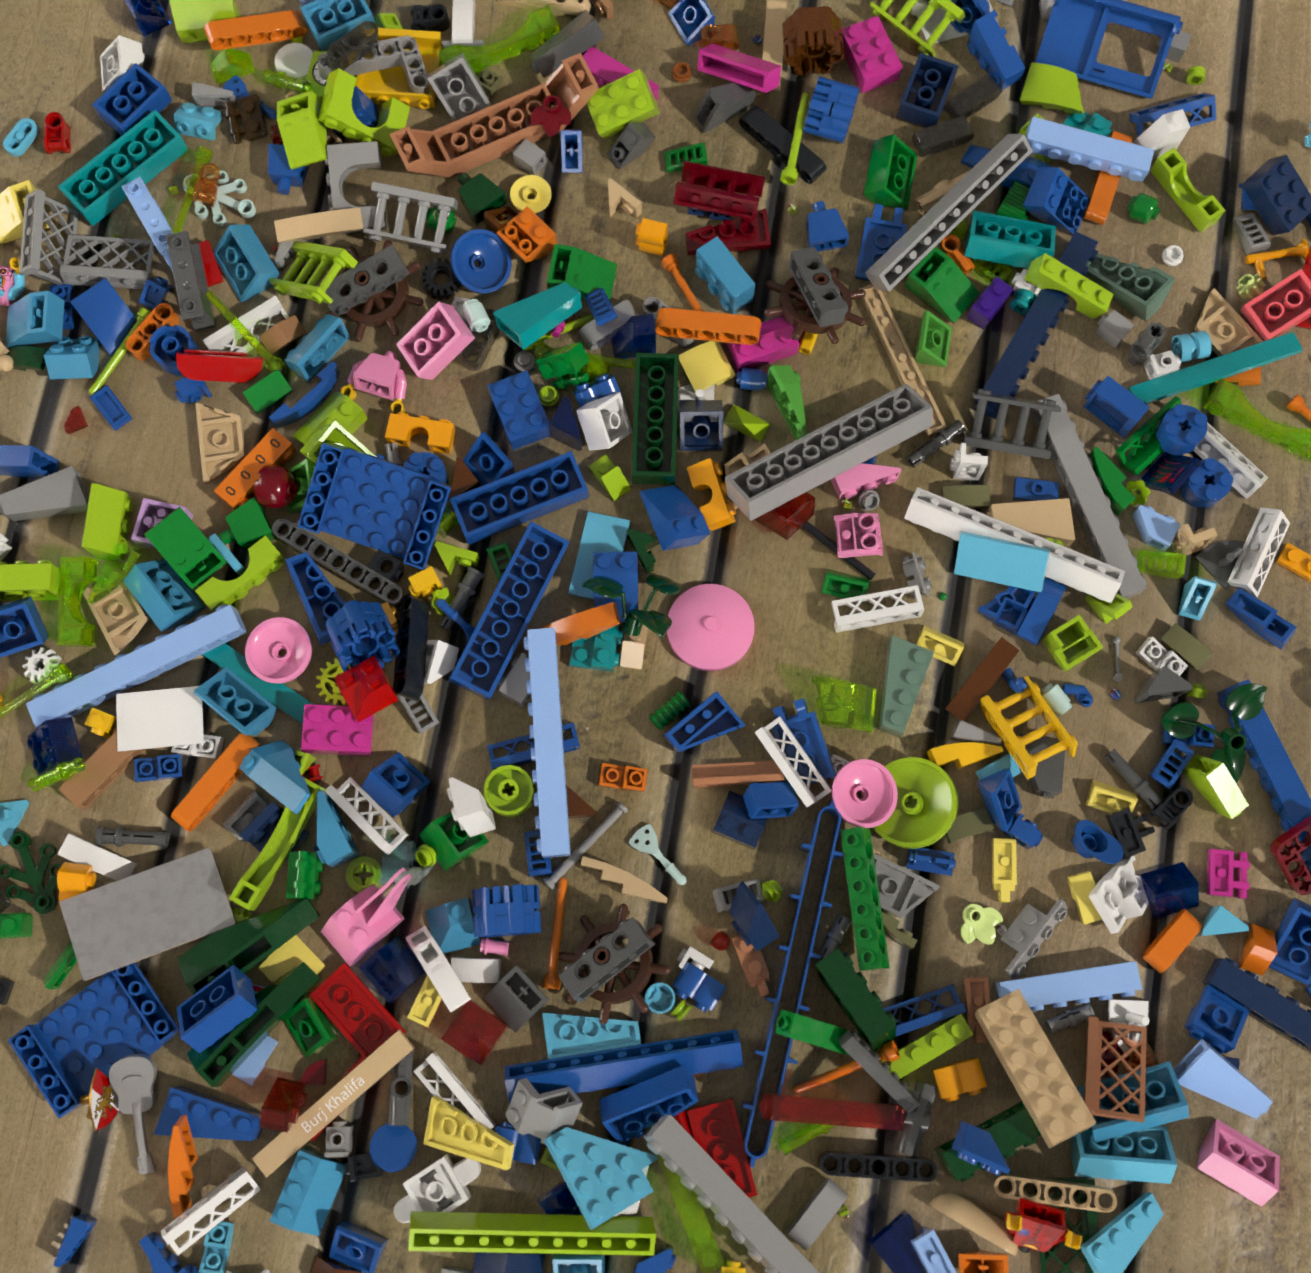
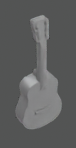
M147 1054L125 1056L115 1062L109 1071L110 1084L118 1095L119 1110L123 1114H133L139 1152L137 1156L139 1174L151 1173L156 1169L152 1154L148 1151L143 1112L149 1110L156 1102L154 1083L157 1076V1065L154 1059Z

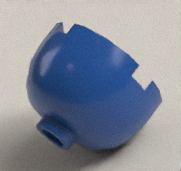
M988 0L951 1L965 13V18L961 23L956 20L954 22L951 21V25L960 33L964 31L970 35L974 22L990 13Z

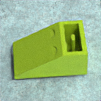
M312 90L277 102V123L289 166L292 170L327 159V127L324 123L317 120L322 99Z

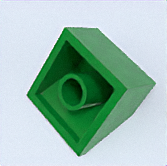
M452 812L432 821L419 834L424 843L435 850L436 859L445 872L462 863L489 842L483 833L470 837L465 830L462 831L459 822L454 820Z

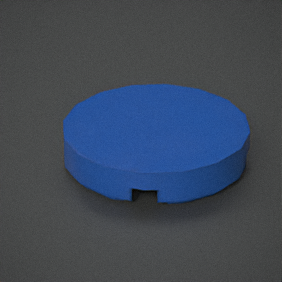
M387 1123L379 1127L373 1134L369 1144V1155L373 1163L377 1167L379 1166L381 1169H384L383 1171L399 1172L407 1168L414 1160L418 1149L417 1139L409 1127L388 1126Z

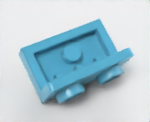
M183 103L173 114L175 130L178 134L211 141L216 139L215 128L223 119L222 111L215 110L212 107L196 106L192 103Z

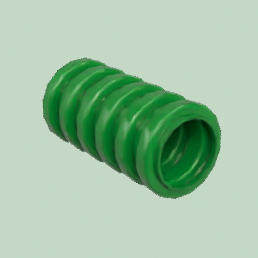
M677 691L675 697L671 696V700H666L664 706L660 705L659 710L655 709L654 714H649V719L657 729L662 730L663 726L669 725L668 722L673 721L675 716L678 717L680 712L683 713L685 711L684 708L690 707L689 701L681 692Z

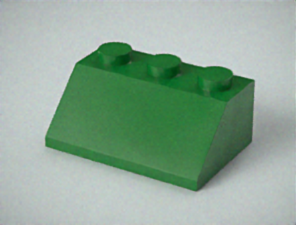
M894 134L873 141L864 196L874 204L907 210L918 154Z

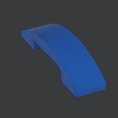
M332 361L317 374L321 382L291 409L284 403L270 415L269 418L276 427L292 424L306 417L319 407L331 393L339 377L340 371L336 363Z
M1046 577L1042 592H1038L1016 636L1036 645L1061 600L1067 585Z

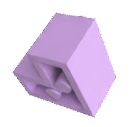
M143 498L131 540L139 547L157 550L144 534L176 510L179 505ZM180 506L192 520L193 514L186 507Z

